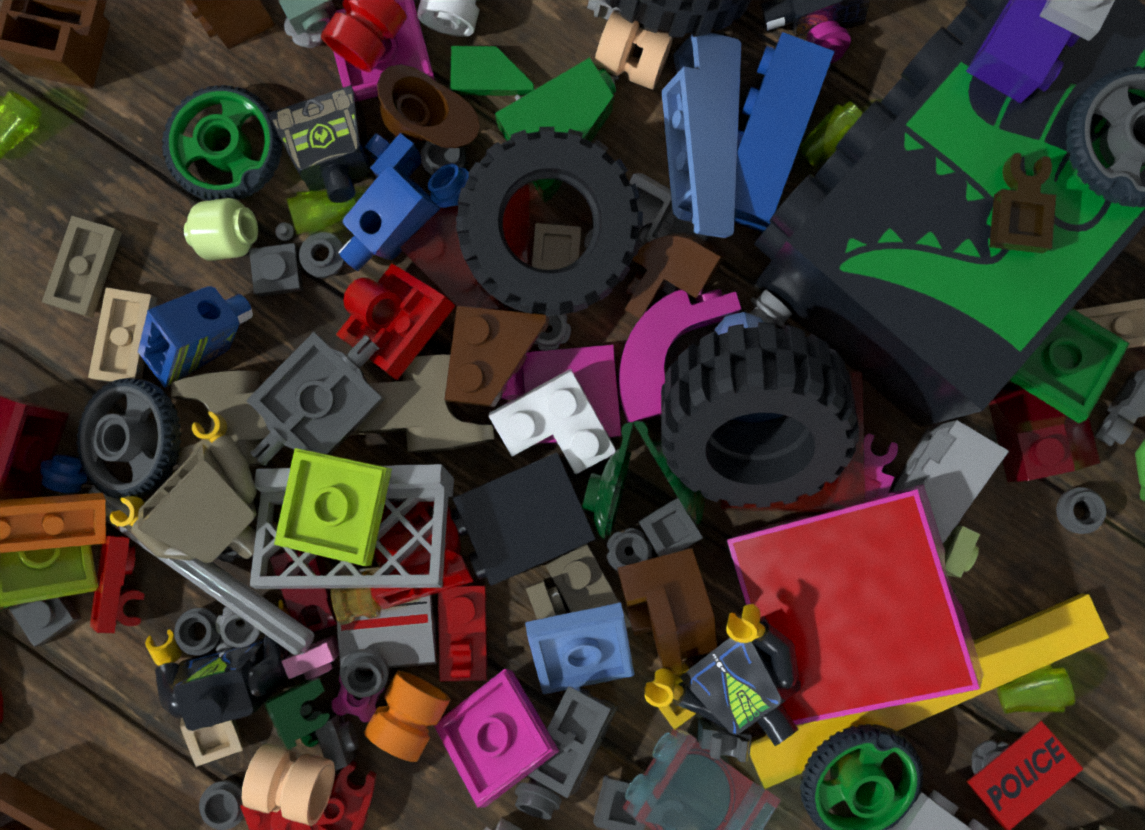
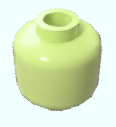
M223 198L199 202L193 206L184 226V235L187 243L193 247L200 257L208 261H216L246 255L257 239L258 226L256 218L249 208H246L237 199Z

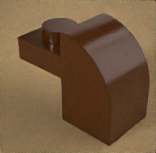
M688 233L667 234L646 243L638 250L637 256H634L632 260L645 267L647 271L644 273L639 270L628 286L626 295L631 297L625 310L640 319L656 303L667 282L695 298L699 297L704 293L727 253L706 240Z

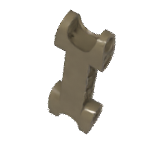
M444 354L415 357L413 362L403 372V381L370 383L385 400L351 434L364 435L406 431L408 453L456 450L495 440L494 425L461 422L452 414L450 402L444 400L450 355ZM214 372L180 379L171 383L172 399L203 402L210 412L221 415L227 423L225 435L233 439L249 466L263 465L250 452L261 443L270 431L263 417L246 401L260 387L259 372ZM211 418V428L208 434L211 433L215 427V422L213 418ZM202 439L198 443L180 449L176 465H182L202 444L209 449L211 442Z

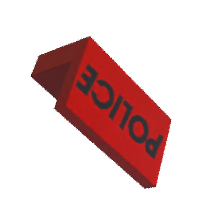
M1039 721L966 782L988 807L986 812L998 827L1011 830L1081 772L1083 767L1042 721Z

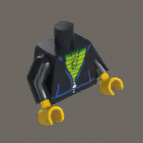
M279 600V609L290 616L282 600ZM167 630L169 638L161 646L157 647L151 635L147 637L145 642L153 661L158 665L155 669L160 704L173 717L183 718L185 726L189 731L212 727L216 724L249 716L257 712L274 689L281 685L286 678V671L282 660L287 658L288 650L268 636L256 640L245 647H231L182 660L180 664L175 662L180 658L182 650L176 643L175 636L171 630Z
M748 604L743 607L742 619L737 617L735 613L729 614L726 630L730 638L682 674L680 678L683 682H680L678 685L675 684V676L672 671L666 668L659 669L655 672L654 683H646L645 699L655 707L667 706L673 700L675 705L699 714L726 728L731 734L736 736L755 722H758L774 746H777L799 730L781 705L801 690V683L798 679L799 673L795 645L788 637L770 625L764 616L760 618V610L757 606Z

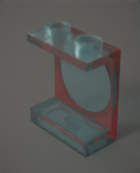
M677 728L676 730L673 729L671 733H665L659 739L652 753L653 761L644 775H637L630 783L625 794L627 801L622 807L641 824L644 823L652 830H763L781 800L765 788L748 779L721 758H712L710 750L701 749L695 737Z

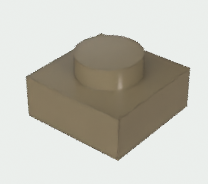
M544 579L526 587L537 620L566 613L557 586L549 589Z

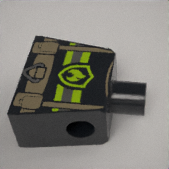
M352 85L268 113L273 126L309 191L317 192L326 188L328 198L333 203H343L351 200L356 194L352 179L367 175L371 170L369 151L365 149V145L368 143L365 115Z

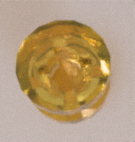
M371 570L361 572L363 575H374ZM330 588L334 613L340 625L352 623L355 617L365 616L368 619H373L381 616V607L372 598L370 588Z

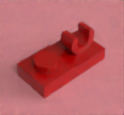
M106 534V543L100 546L96 576L98 588L94 591L90 627L96 633L115 634L116 620L125 626L141 624L139 616H127L123 613V606L128 600H144V593L136 589H125L120 592L121 586H124L125 574L131 575L135 564V547L129 546L130 538L123 535Z
M461 585L439 592L440 682L487 681L486 585Z

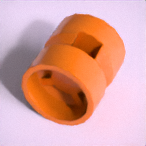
M397 671L384 694L388 706H379L364 734L373 744L387 753L406 761L417 762L430 739L427 726L438 724L451 699L441 689L428 681L405 671Z

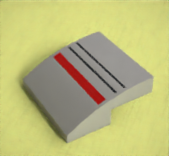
M380 567L358 570L363 575H374ZM347 570L342 576L353 574L350 570ZM336 588L337 630L341 666L344 659L351 652L359 649H370L378 652L384 657L389 668L437 664L436 622L433 615L432 595L383 610L372 598L370 588ZM359 666L357 668L358 671L371 670L370 668L365 666Z

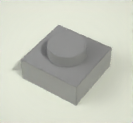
M1047 0L1040 17L1090 41L1100 31L1115 0Z

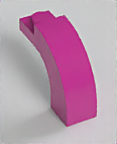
M721 289L709 291L695 298L696 304L691 305L687 293L683 290H678L662 298L644 313L629 335L619 368V396L627 423L643 422L661 416L662 385L665 383L664 362L668 348L677 338L687 332L721 322L725 316L739 313L741 306L736 292L723 295Z

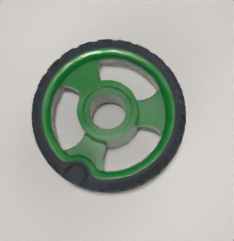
M232 85L208 86L206 89L201 88L193 92L191 96H186L185 99L180 101L181 104L177 105L171 112L172 116L168 118L165 125L166 130L163 132V156L174 179L191 194L207 201L223 198H233L239 201V199L252 196L254 192L257 193L273 177L274 171L277 170L280 163L283 145L270 120L268 113L272 112L271 109L252 92ZM222 104V115L211 114L202 118L194 128L193 138L184 136L188 124L198 113L208 107ZM254 115L259 119L265 137L264 151L260 161L250 160L252 154L251 143L241 131V127L246 119ZM231 137L227 148L222 151H215V146L221 138ZM205 158L219 171L233 173V182L225 185L209 184L194 177L188 168L194 161Z
M861 724L857 727L851 726L848 729H843V732L838 731L835 735L829 736L830 739L824 740L817 747L818 750L813 751L802 772L803 777H801L800 784L801 798L812 821L821 830L892 829L912 808L914 802L918 799L917 796L921 793L923 769L920 757L914 747L902 734L889 727L886 728L877 724L872 726L871 724ZM893 752H896L902 761V777L896 791L889 778L881 769L883 760ZM830 769L832 780H824L825 775ZM845 800L851 811L857 816L842 817L828 811L836 803Z

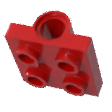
M392 263L378 282L369 277H361L354 280L348 286L343 302L345 309L351 316L336 335L352 348L364 335L368 336L380 348L369 360L398 380L435 331L441 326L455 305L446 296Z

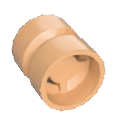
M613 10L602 33L594 65L597 69L604 68L608 73L616 76L625 71L628 73L629 81L654 90L664 68L674 37H670L667 31L658 30L657 33L644 30L640 27L638 21H634L632 24L622 18L619 11ZM636 44L644 48L641 58L632 56Z
M265 743L254 754L245 774L242 786L243 806L267 814L272 811L277 813L281 809L284 818L312 826L320 819L329 801L335 777L334 762L330 759L307 753L297 759L296 752L287 750L282 746Z

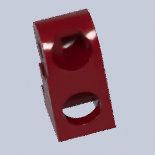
M281 550L270 557L276 576H280L295 562L285 550ZM295 550L299 554V556L305 553L303 551ZM317 555L308 566L317 576H326L328 572L323 560L324 556ZM301 570L296 576L307 575L304 573L303 570ZM331 588L281 589L290 616L310 631L316 632L337 625L336 598Z

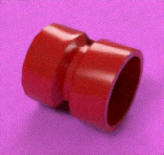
M344 0L342 4L346 12H336L320 36L328 47L345 61L360 70L370 73L386 51L382 41L388 38L394 39L406 21L407 15L395 0Z

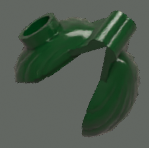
M641 421L626 423L621 430L623 436L621 447L610 457L602 475L591 473L582 509L594 512V521L599 535L603 539H605L606 535L610 536L616 520L631 457V452H628L634 425L687 514H691L695 523L699 525L703 517L705 505L701 490L692 491L681 481V477L678 478L667 465V458L663 455L661 442H652L650 440L645 423Z

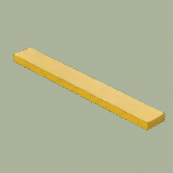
M1081 593L974 640L975 649L984 674L979 690L796 725L799 730L777 746H774L764 732L751 738L750 758L763 787L767 789L801 774L813 751H817V747L824 740L830 739L829 736L835 735L838 731L843 732L845 728L857 727L861 724H871V726L877 724L899 731L1109 638L1090 595Z

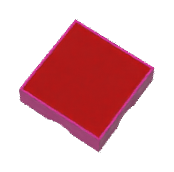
M924 484L861 500L849 507L816 516H801L741 532L727 539L746 605L754 604L760 610V618L764 616L770 625L788 637L795 645L799 673L798 679L801 683V690L781 705L796 725L980 689L984 674L963 607L954 594L948 579L944 546Z

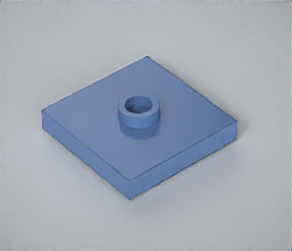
M621 603L525 622L527 637L543 694L567 690L568 686L574 688L634 676Z

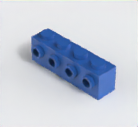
M782 32L775 48L766 46L757 69V73L765 75L760 89L751 87L741 114L749 116L744 132L738 130L735 223L762 233L771 223L769 220L776 211L832 60L833 50Z

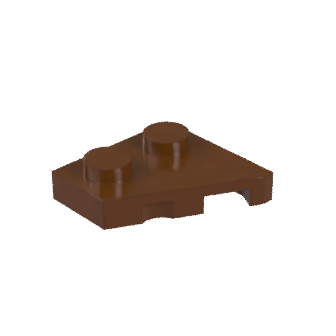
M457 306L444 400L495 407L506 391L508 381L513 374L519 371L527 359V352L541 331L544 333L549 326L550 318L542 314Z

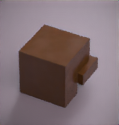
M3 0L0 10V56L24 75L93 89L110 27L109 20L103 15L107 0Z
M692 548L617 568L633 634L635 636L652 631L662 668L669 669L674 675L683 673V659L709 653L717 648L714 613Z

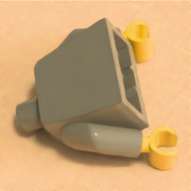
M208 412L215 422L214 430L209 434L205 433L204 428L199 423L194 422L192 425L194 435L211 442L209 449L202 444L146 502L138 496L120 498L121 502L129 507V517L121 510L112 511L110 514V521L114 525L120 527L132 526L131 533L158 558L188 561L198 559L204 563H210L227 546L245 559L254 554L256 530L250 527L249 524L256 516L254 498L257 490L247 460L233 439L225 435L227 423L221 415Z

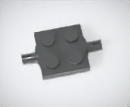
M313 332L246 400L263 417L270 431L250 453L264 466L268 464L284 445L292 449L299 448L332 455L385 400L367 382L363 371L360 369L380 348L368 336L364 335L345 355L332 349L318 334Z

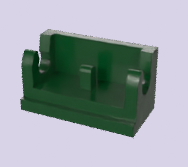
M319 678L306 680L264 702L278 737L287 750L297 746L296 740L323 727L330 717L328 713L322 714L320 710L312 712V706L309 704L302 705L308 700H314L325 691Z

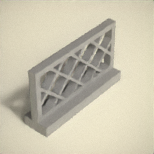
M442 464L383 466L392 468L385 505L392 513L380 524L376 547L389 561L374 575H363L353 563L341 561L326 576H317L308 566L317 555L305 552L299 556L294 549L283 547L295 562L280 576H266L268 559L282 547L274 545L277 529L273 526L272 522L274 505L283 504L290 468L256 469L255 488L261 492L250 586L255 589L442 588L448 497H453L454 478ZM391 502L403 503L398 508H396ZM418 502H434L433 518L418 532L404 516ZM400 520L414 537L393 556L379 539ZM432 534V544L430 545L426 538ZM422 544L431 554L429 575H410L400 563ZM396 568L401 575L389 574ZM348 569H349V570L352 572V574H353V575L342 576ZM301 570H303L304 573H305L307 576H296V575H297Z

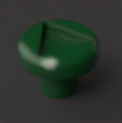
M315 731L301 738L303 745L306 747H314L319 743Z

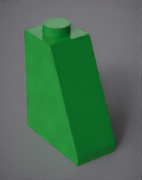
M589 57L496 112L497 126L505 141L511 139V134L525 130L526 133L538 132L539 127L554 126L556 132L567 133L569 129L582 132V138L591 142L612 113L613 94L616 93V88L608 72L604 68L597 70ZM539 179L531 183L545 203L552 199L564 181Z

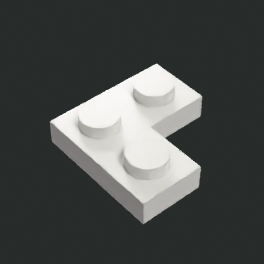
M572 369L565 371L489 414V418L511 456L554 435L574 473L577 474L616 452L613 442Z

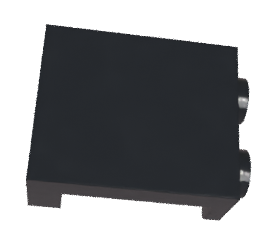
M557 452L453 498L457 507L450 511L453 522L461 537L466 534L469 535L475 549L474 552L469 554L472 566L480 580L487 577L490 586L595 540Z

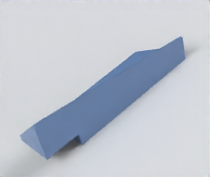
M714 33L693 37V34H691L673 54L677 74L661 90L672 211L679 220L693 223V232L696 234L726 238L734 233L741 42L736 38Z

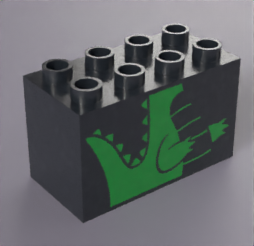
M967 0L965 8L947 28L942 26L917 53L900 76L902 78L881 102L878 100L874 101L836 145L835 148L837 150L822 166L815 177L809 174L791 193L769 220L771 224L754 243L759 250L772 260L754 284L763 292L767 290L791 311V316L810 333L828 343L829 349L831 348L838 352L850 368L918 427L983 411L1145 225V207H1129L1119 205V203H1112L1103 199L1102 195L1098 196L1095 194L1094 191L1088 188L1089 185L1087 183L1084 184L1081 178L1077 175V169L1072 167L1069 159L1071 155L1067 152L1066 139L1068 138L1066 136L1067 122L1070 120L1069 115L1078 98L1089 86L1113 71L1127 67L1141 66L1143 68L1145 66V5L1139 0H1115L1100 31L1090 41L1080 37L1071 48L1066 45L1064 46L1057 58L1064 62V65L1045 92L1037 88L1021 104L966 72L1009 0ZM1128 89V97L1133 107L1145 102L1144 90ZM1093 114L1090 127L1091 142L1098 160L1106 169L1110 165L1101 154L1100 138L1103 131L1110 125V122L1101 115ZM1133 129L1135 138L1145 145L1142 135ZM1014 153L1021 154L1020 167L1022 172L1028 176H1033L1034 163L1041 157L1047 156L1051 159V174L1041 184L1042 194L1056 195L1052 249L1045 253L989 247L994 194L1001 189L1010 190V187L1004 181L1002 171L1004 163ZM1145 165L1140 168V179L1143 186H1145Z

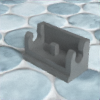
M568 686L548 726L547 731L559 752L528 775L566 798L579 790L619 708V705L610 700H601L589 694L590 690L583 687L574 688Z

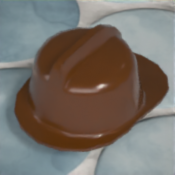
M403 64L389 66L380 74L377 83L378 97L381 101L379 111L381 112L382 121L386 129L394 137L401 133L412 143L427 140L446 148L464 147L477 138L480 128L478 115L471 104L460 95L434 81L415 67Z

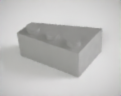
M958 420L927 427L889 493L924 484L942 543H944L1009 451Z

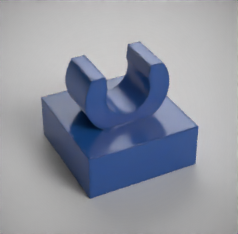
M376 133L365 145V149L371 153V158L376 161L370 167L376 177L389 164L410 177L422 163L421 155L414 143L401 133L391 144Z

